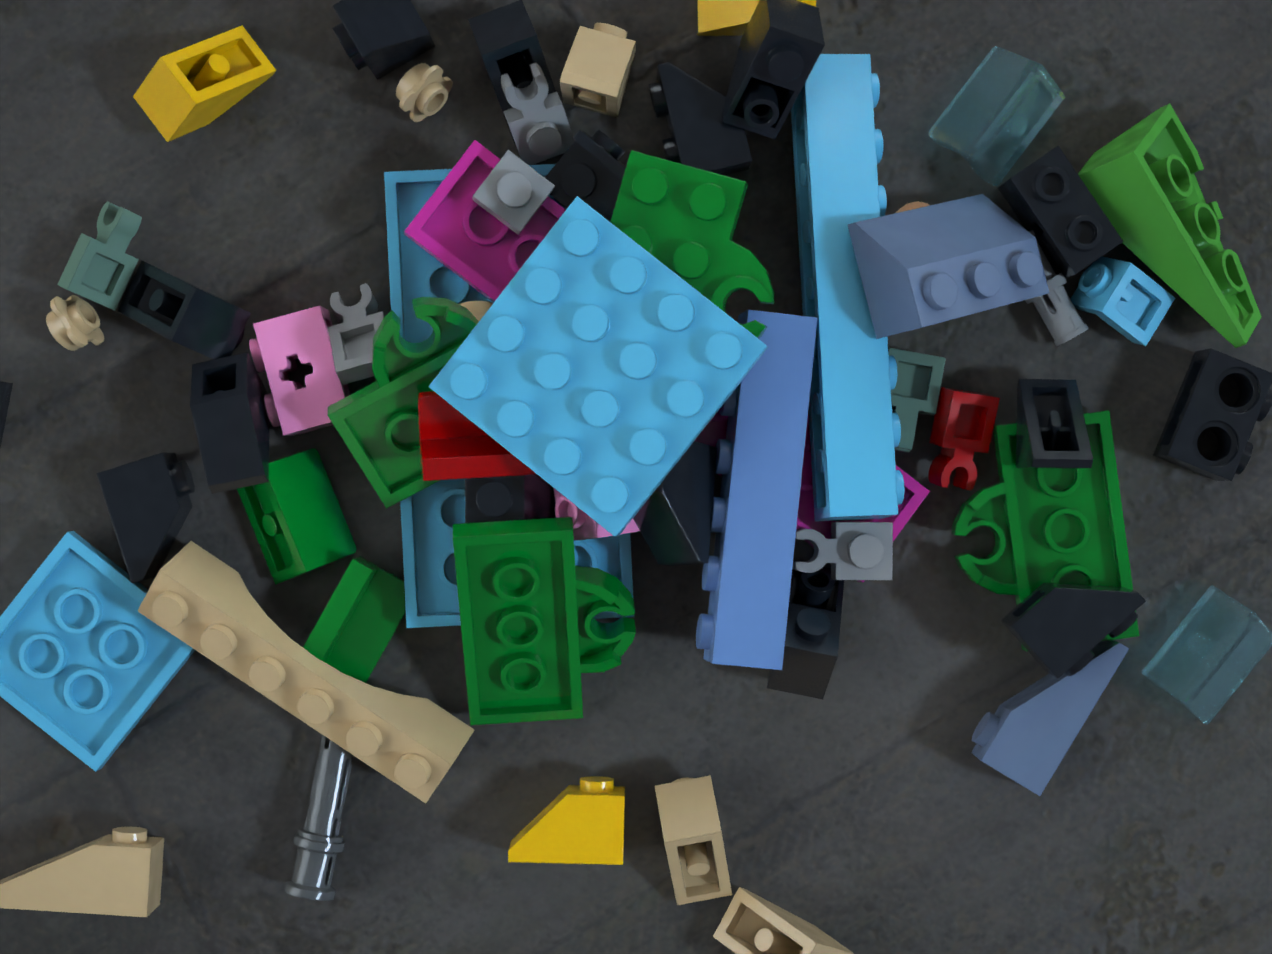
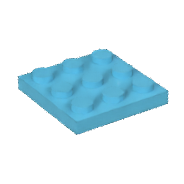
M67 531L0 616V697L96 772L102 769L194 653L195 649L138 612L148 592L146 587L139 582L131 583L127 572L75 531Z

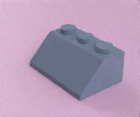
M984 194L848 224L876 339L1050 293L1036 237Z

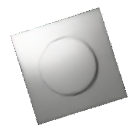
M507 150L475 192L472 200L519 235L553 191L555 185L511 151Z

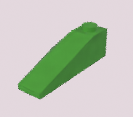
M1169 103L1160 107L1094 152L1078 175L1124 241L1122 243L1227 341L1237 348L1246 345L1262 316L1237 253L1230 249L1224 250L1218 223V220L1223 219L1217 201L1208 204L1205 202L1195 176L1196 172L1204 169L1194 144Z

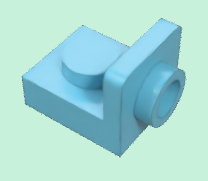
M1103 256L1094 261L1083 272L1079 279L1078 287L1071 297L1075 308L1096 314L1132 343L1147 346L1175 300L1174 296L1131 262Z

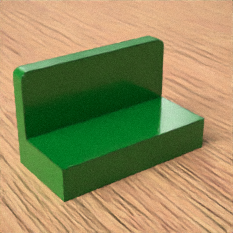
M312 448L270 462L269 482L237 488L275 585L356 552L355 542L316 449Z
M361 556L352 559L303 648L340 672L367 683L406 613L404 580Z

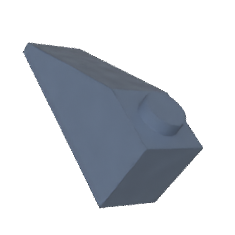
M1114 640L1101 641L1091 649L1095 653L1093 659L1076 674L1068 676L1064 673L1058 679L1048 674L1000 704L995 714L987 712L978 723L972 735V741L976 745L971 753L980 761L1041 796L1129 648Z

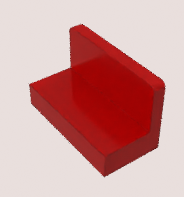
M428 391L418 394L420 459L423 481L536 474L437 393Z

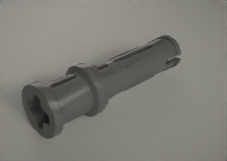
M322 735L304 828H299L298 833L294 835L293 843L298 846L293 876L292 880L285 882L284 892L304 899L331 901L335 899L336 889L331 884L337 853L343 852L345 846L343 835L339 834L353 755Z

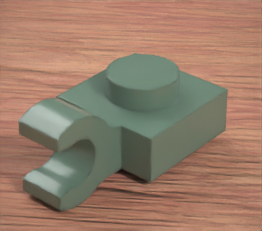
M107 201L98 216L97 238L94 239L81 233L57 285L115 311L139 260L125 252L131 239L139 229L142 217Z
M889 348V355L894 356L897 364V383L895 388L891 390L892 408L894 413L898 414L901 424L900 443L894 449L909 453L913 446L918 413L931 416L936 414L946 358Z

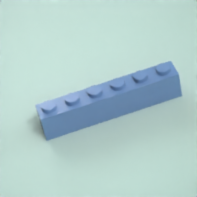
M746 310L738 315L739 324L756 320L767 326L759 340L766 344L768 348L720 408V415L728 416L726 439H718L716 443L715 474H722L720 498L713 497L711 532L716 533L714 556L709 555V562L703 564L702 589L710 591L708 614L699 615L696 630L697 649H704L703 659L712 664L782 670L817 317L757 310Z

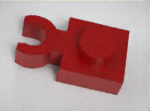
M941 387L929 443L941 446L942 449L941 454L930 465L928 473L930 483L948 488L950 475L955 469L953 485L964 490L971 491L977 480V468L973 462L974 453H988L1000 401L999 397Z

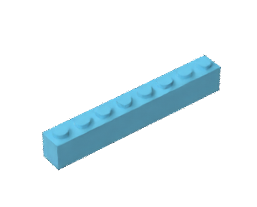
M820 54L791 109L803 316L818 318L808 408L815 521L883 519L898 515V505L902 504L905 492L903 475L900 470H896L894 447H898L900 443L901 424L898 414L892 413L891 390L895 388L897 383V364L894 356L889 355L888 336L876 339L848 229V224L885 216L887 208L886 190L883 185H878L877 164L880 163L883 155V136L880 129H875L874 108L879 101L880 83L878 75L871 73L870 54Z

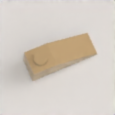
M141 827L113 828L112 834H107L1 879L0 908L148 917L160 905L164 838L147 837L148 830Z

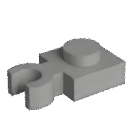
M537 63L530 64L533 81L525 88L514 87L508 73L501 75L503 92L508 103L513 107L503 112L520 158L528 165H534L566 153L575 142L558 92L548 94L547 80Z
M367 283L360 285L362 297L353 306H345L339 292L332 293L330 297V305L340 324L328 327L335 371L342 385L374 376L372 371L373 337L385 316L383 311L377 313L378 303Z
M831 522V538H825L823 534L813 529L796 530L795 539L809 540L813 544L814 554L808 561H793V570L812 573L820 570L826 563H831V579L892 580L893 522Z

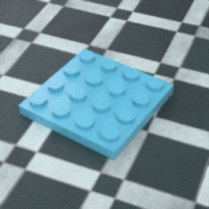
M576 196L428 387L614 537H619L764 354L768 346Z

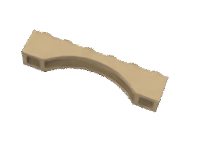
M192 541L159 570L138 609L139 613L424 803H427L474 732L473 728L428 698L402 695L374 687L346 675L316 658L292 640L266 615L249 593L239 572Z

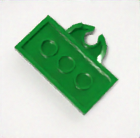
M631 150L611 223L725 313L728 298L739 290H747L754 293L762 304H774V292L767 273L768 271L750 250L732 242L748 186L747 182ZM756 320L740 324L758 339L767 328L766 325Z
M420 297L412 299L416 317L428 322L433 328L430 337L419 343H411L401 337L399 333L400 318L391 310L383 318L373 337L372 371L376 381L328 406L329 419L386 509L440 481H423L417 397L421 392L433 391L428 386L479 322L466 307L447 298Z
M1109 410L1084 414L1093 455L1092 468H1016L1017 423L994 426L993 436L1000 482L978 489L961 505L951 531V535L966 536L975 527L984 525L994 534L995 546L988 556L976 558L965 552L954 556L960 569L973 583L996 594L1015 595L1016 606L1042 583L1125 587L1133 590ZM1136 620L1131 627L1119 636L1111 638L1108 634L1101 641L1138 637V621ZM1022 645V650L1027 652L1026 648Z
M572 517L453 524V547L470 725L583 718L581 673L605 672L621 665L622 655L634 640L636 634L635 620L625 617L635 614L634 600L630 591L617 577L603 570L575 566ZM604 611L615 612L623 616L612 623H601L593 618L598 613Z

